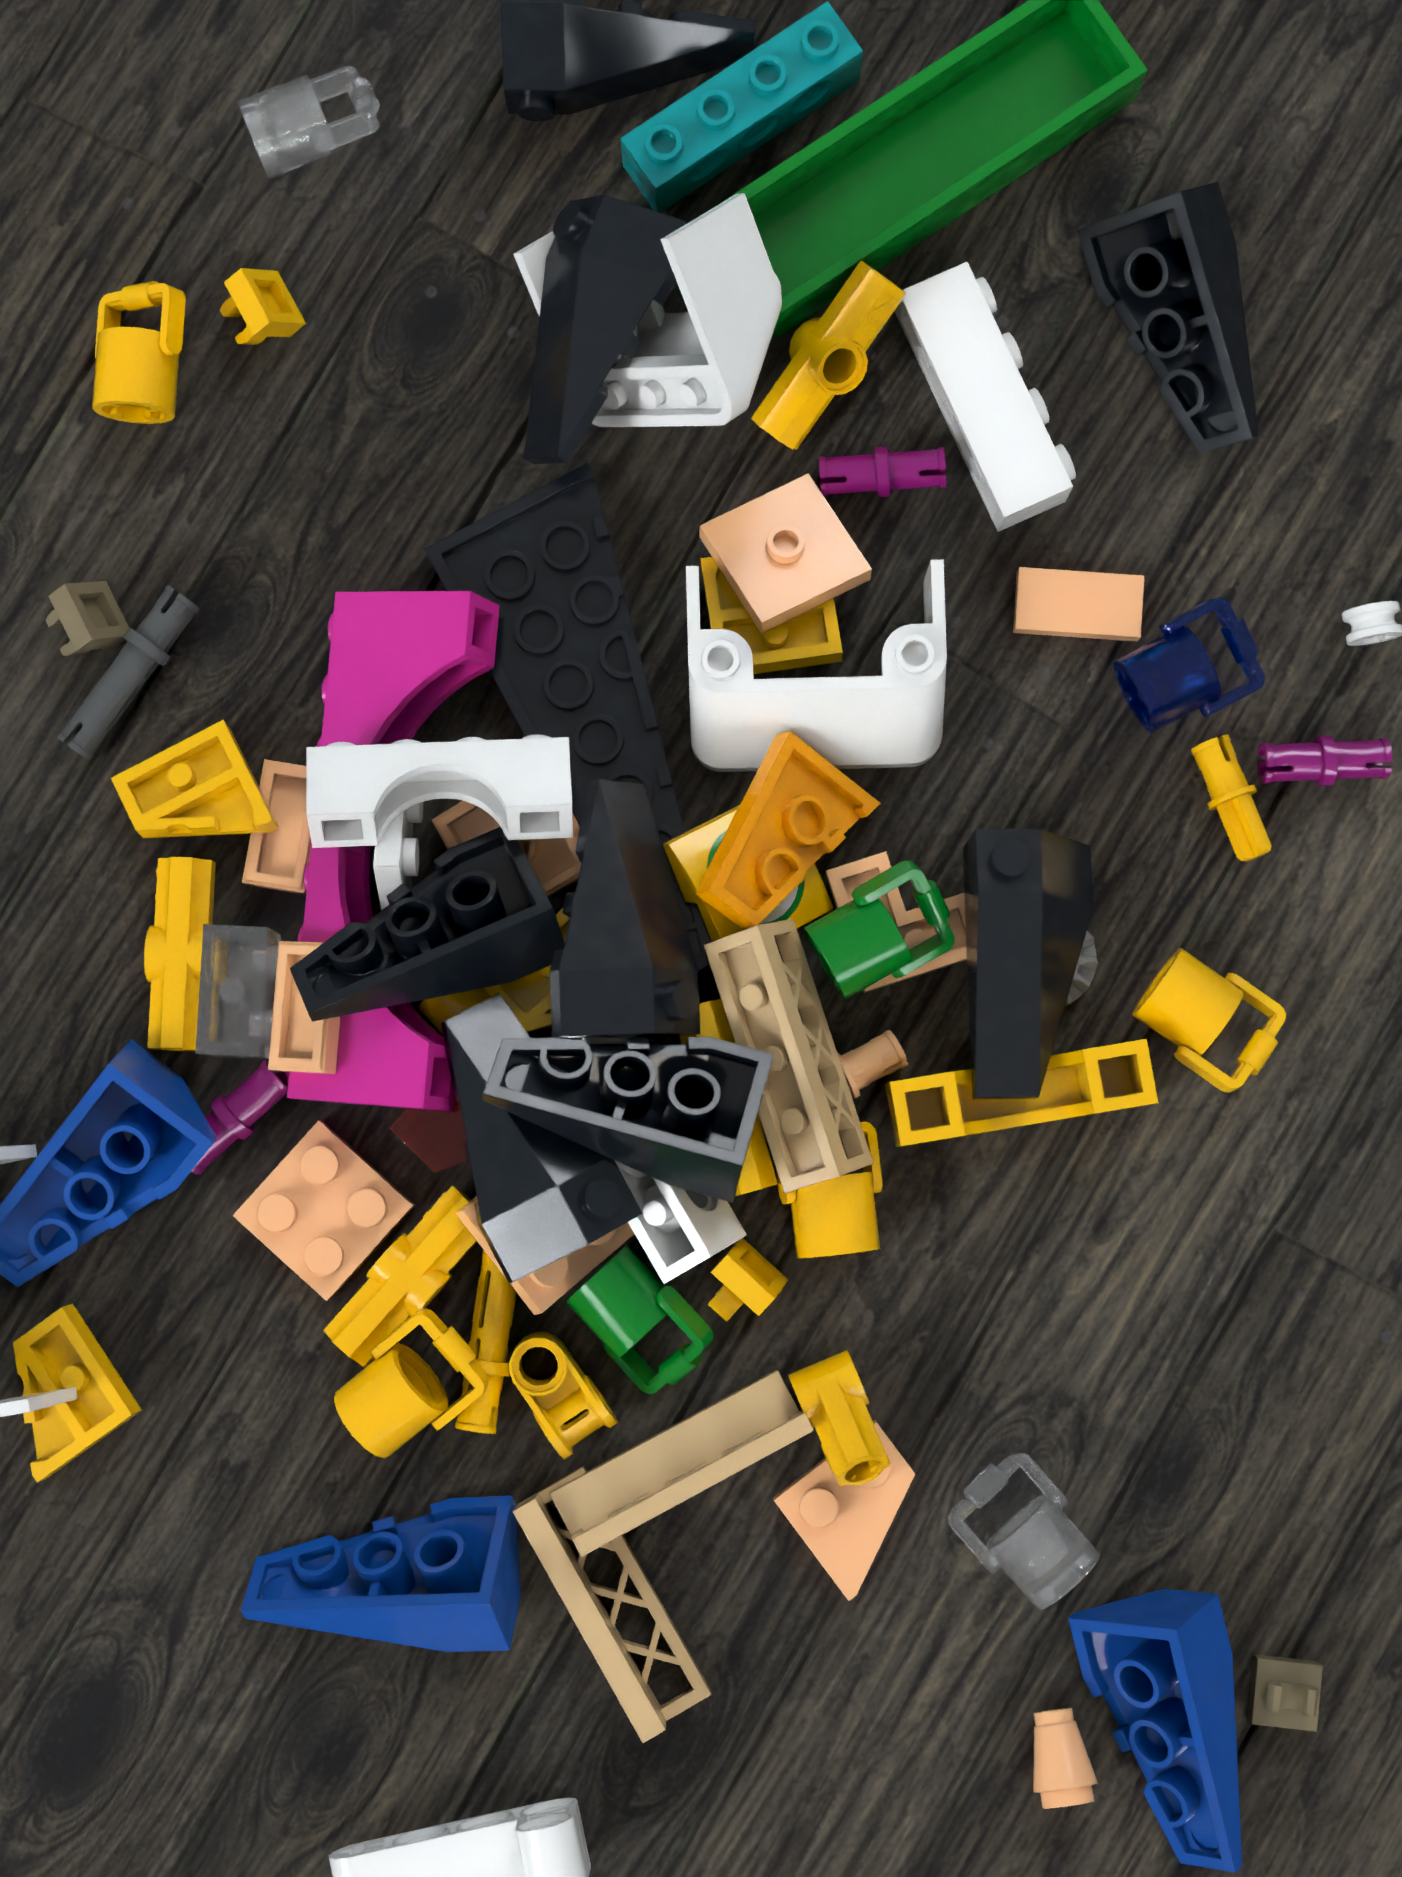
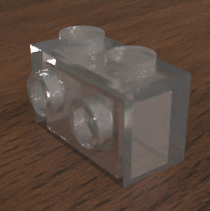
M203 924L196 1054L211 1058L269 1060L279 941H281L280 933L269 927Z

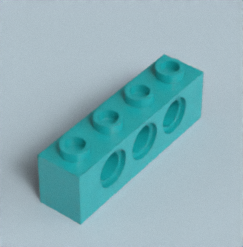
M827 1L621 137L623 167L653 210L661 213L859 82L863 50Z

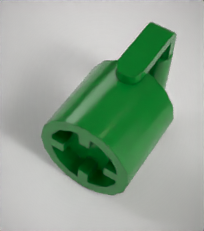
M910 860L902 861L861 884L852 891V901L804 927L806 937L819 962L844 1000L890 974L895 978L909 974L950 950L955 941L954 934L947 922V919L950 917V911L936 882L927 880L924 873ZM909 880L914 887L912 894L926 923L933 926L936 935L910 950L891 915L879 899V897Z
M628 1245L619 1251L566 1301L604 1343V1349L638 1388L647 1394L656 1393L666 1383L670 1385L679 1383L701 1363L702 1351L713 1340V1331L709 1325L673 1287L665 1286ZM668 1314L690 1338L692 1343H685L660 1364L659 1372L656 1374L634 1350L633 1346Z

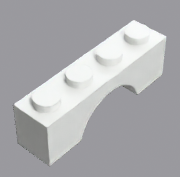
M535 734L523 737L522 739L485 740L479 737H466L453 742L421 743L416 740L404 739L395 741L392 744L355 745L349 742H335L327 746L306 747V815L312 848L377 846L386 828L396 816L415 804L432 799H457L482 808L497 821L508 840L573 838L569 737L551 738L546 735Z

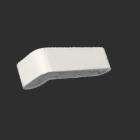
M576 1798L548 1800L364 1841L340 1848L329 1855L333 1877H589L591 1868Z

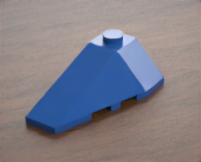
M513 1496L449 1498L430 1504L431 1513L396 1524L394 1517L390 1516L372 1522L374 1531L341 1541H338L332 1535H327L258 1556L251 1573L241 1613L245 1619L444 1652L510 1650L521 1598L517 1520L513 1514L516 1504Z
M1160 1589L1073 1613L1068 1617L1083 1679L1093 1698L1102 1695L1119 1726L1112 1734L1122 1752L1131 1750L1148 1782L1143 1793L1179 1862L1236 1873L1242 1867L1233 1654L1219 1595Z

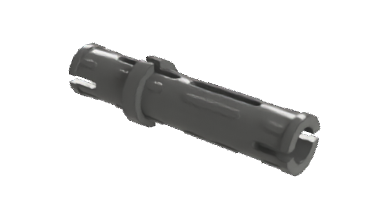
M169 585L164 588L165 591L136 630L128 629L123 636L127 643L71 720L56 736L61 742L68 744V747L89 761L157 666L160 664L165 667L169 662L171 656L167 654L195 614H198L201 608Z

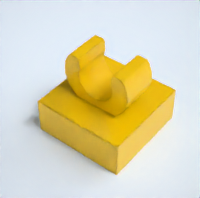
M240 268L224 282L231 297L225 300L220 308L222 316L239 317L242 315L247 324L246 328L235 337L238 344L255 345L263 342L266 337H291L306 325L302 314L278 271Z
M742 1238L732 1246L711 1271L724 1285L718 1290L708 1305L726 1322L743 1303L760 1316L774 1301L789 1279Z

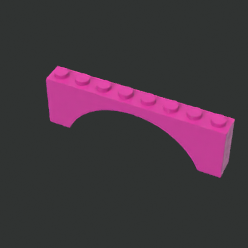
M472 591L335 592L334 612L331 614L328 622V637L330 640L328 674L325 676L322 684V699L325 705L322 736L318 740L316 747L327 746L335 742L374 745L392 744L398 740L412 739L433 711L448 697L472 679L494 668L500 605ZM311 843L310 861L304 871V887L307 892L304 924L300 928L298 942L324 943L349 923H365L373 917L369 881L371 846L312 848ZM410 1003L340 1016L336 1074L285 1072L288 1081L287 1098L454 1112L455 1096L444 1037L430 1026Z

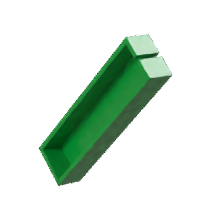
M1028 0L735 193H745L772 269L781 284L782 307L771 341L833 301L860 261L865 262L876 271L880 270L1137 100L1148 69L1098 0ZM676 282L675 287L673 289L685 305L679 286Z

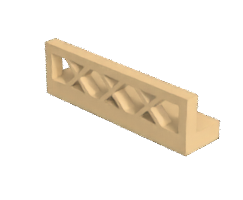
M788 919L756 925L705 944L704 948L735 1043L774 1054L758 1114L784 1193L874 1164L794 920Z
M774 1370L550 1491L549 1494L582 1557L814 1430L806 1414L798 1410L779 1371Z
M583 1465L518 1503L513 1510V1514L642 1743H645L666 1730V1721L710 1696L711 1689L623 1535L601 1546V1548L615 1551L623 1564L618 1589L590 1582L583 1569L587 1554L582 1557L579 1554L577 1559L566 1539L572 1540L568 1529L558 1525L547 1505L548 1502L552 1501L549 1494L550 1491L587 1472ZM628 1574L640 1596L624 1592ZM598 1595L615 1599L610 1616ZM621 1601L648 1608L655 1620L649 1646L622 1639L615 1626ZM660 1632L673 1653L656 1648ZM630 1652L646 1656L642 1672ZM653 1658L680 1665L692 1688L660 1706L647 1683Z

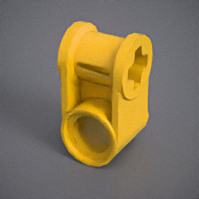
M533 1332L524 1336L517 1343L509 1361V1373L513 1383L532 1409L533 1415L545 1436L563 1459L573 1454L572 1447L603 1425L612 1428L618 1423L614 1412L588 1375L583 1373L565 1344L557 1336L548 1332ZM534 1347H543L550 1350L558 1362L557 1371L551 1377L544 1380H536L529 1377L522 1367V1355L527 1350ZM587 1409L586 1412H584L583 1414H581L580 1416H578L577 1418H575V1419H574L573 1421H571L570 1423L564 1424L565 1422H567L568 1420H570L571 1418H573L574 1416H576V1415H577L578 1413H580L581 1411Z

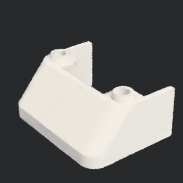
M745 193L735 194L660 239L688 312L665 313L662 305L654 300L651 302L633 332L642 341L631 358L624 355L621 361L609 371L603 381L608 388V397L592 424L598 427L722 426L748 409L781 311L782 296L780 281L772 269ZM553 231L513 254L539 317L546 257L555 238Z
M944 559L930 560L923 581L924 624L904 625L889 635L881 655L882 676L753 679V656L748 643L743 637L726 629H700L699 566H686L690 735L693 754L700 764L716 772L758 771L775 735L788 731L795 734L837 769L916 767L926 763L935 755L941 744L943 734L947 661Z

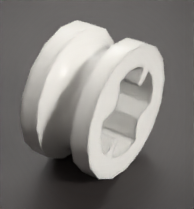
M1376 602L1344 611L1342 613L1343 622L1351 625V633L1346 636L1347 645H1368L1402 636V624H1397L1394 620L1395 614L1400 611L1399 602Z

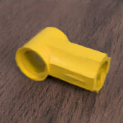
M845 1350L788 1374L803 1412L806 1414L812 1428L815 1427L822 1443L821 1448L832 1474L834 1473L839 1487L844 1485H855L858 1487L877 1479L880 1473L891 1464L866 1405L870 1403L848 1351Z

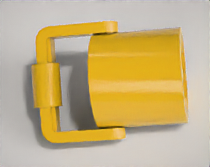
M150 281L123 287L121 291L108 293L101 298L98 307L95 345L96 364L92 409L97 414L118 421L141 424L165 423L174 419L179 355L183 345L186 297L182 290L165 283ZM162 305L160 332L139 327H120L121 312L123 310L136 311Z
M1179 948L1161 968L1145 990L1132 1013L1138 1020L1178 1047L1174 1053L1178 1061L1220 1091L1226 1093L1233 1092L1241 1087L1250 1074L1258 1075L1277 1046L1278 1041L1275 1039V1036L1286 1019V1012L1280 1004L1242 977L1234 973H1228L1223 978L1182 948ZM1243 999L1266 1015L1268 1020L1261 1030L1257 1029L1237 1058V1067L1229 1077L1201 1057V1055L1221 1033Z
M860 1122L874 1163L863 1167V1173L841 1175L784 1193L776 1169L780 1200L782 1204H791L797 1258L824 1257L880 1249L874 1194L882 1191L883 1184L877 1133L872 1124Z
M421 1309L370 1351L375 1360L335 1392L334 1402L343 1424L351 1435L370 1453L385 1459L430 1423L437 1431L444 1427L484 1393L489 1380L486 1372L475 1361L476 1353L454 1327L450 1326L447 1328L432 1310ZM418 1325H421L434 1340L432 1342L433 1345L457 1373L460 1371L473 1386L449 1407L446 1391L431 1367L408 1346L397 1343Z

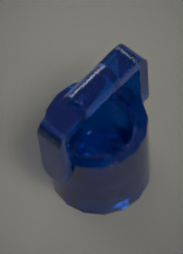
M1224 598L1209 599L1161 624L1159 628L1163 636L1122 656L1113 663L1117 682L1125 700L1140 724L1150 733L1156 732L1197 709H1200L1203 717L1211 715L1259 690L1265 682L1264 672L1256 658V655L1260 652L1244 619L1238 620L1231 604ZM1213 610L1222 626L1220 629L1236 663H1240L1248 679V682L1221 695L1218 675L1205 648L1196 635L1188 627L1184 626Z

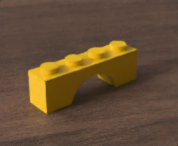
M1147 1039L1052 1055L1040 1095L1037 1099H973L971 1069L891 1081L885 1084L896 1147L1158 1103Z

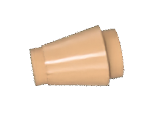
M1072 1708L1033 1713L1035 1720L1033 1792L1040 1793L1042 1808H1059L1094 1802L1092 1785L1098 1784L1077 1723L1074 1721Z

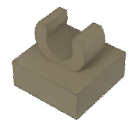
M106 581L66 583L48 596L54 607V610L46 618L48 627L63 626L70 639L67 644L60 648L63 656L85 654L90 650L117 648L126 641L123 636L128 631L129 626Z
M1253 1654L1247 1720L1253 1725L1317 1732L1323 1666L1317 1661Z

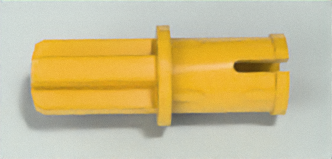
M1229 734L1220 736L1219 740L1215 737L1191 749L1192 755L1197 762L1199 770H1201L1212 799L1207 804L1210 810H1218L1236 857L1240 861H1250L1268 853L1272 845L1251 796L1257 790L1255 785H1248L1236 758Z

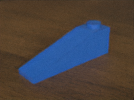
M131 1039L106 1066L0 1204V1275L16 1287L21 1286L73 1254L81 1245L107 1229H113L128 1220L133 1213L154 1200H160L175 1191L217 1139L184 1079Z

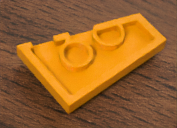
M791 731L776 734L695 894L742 929L759 925L805 879L804 873L823 854L832 852L846 838L844 833L860 818L867 817L881 803Z

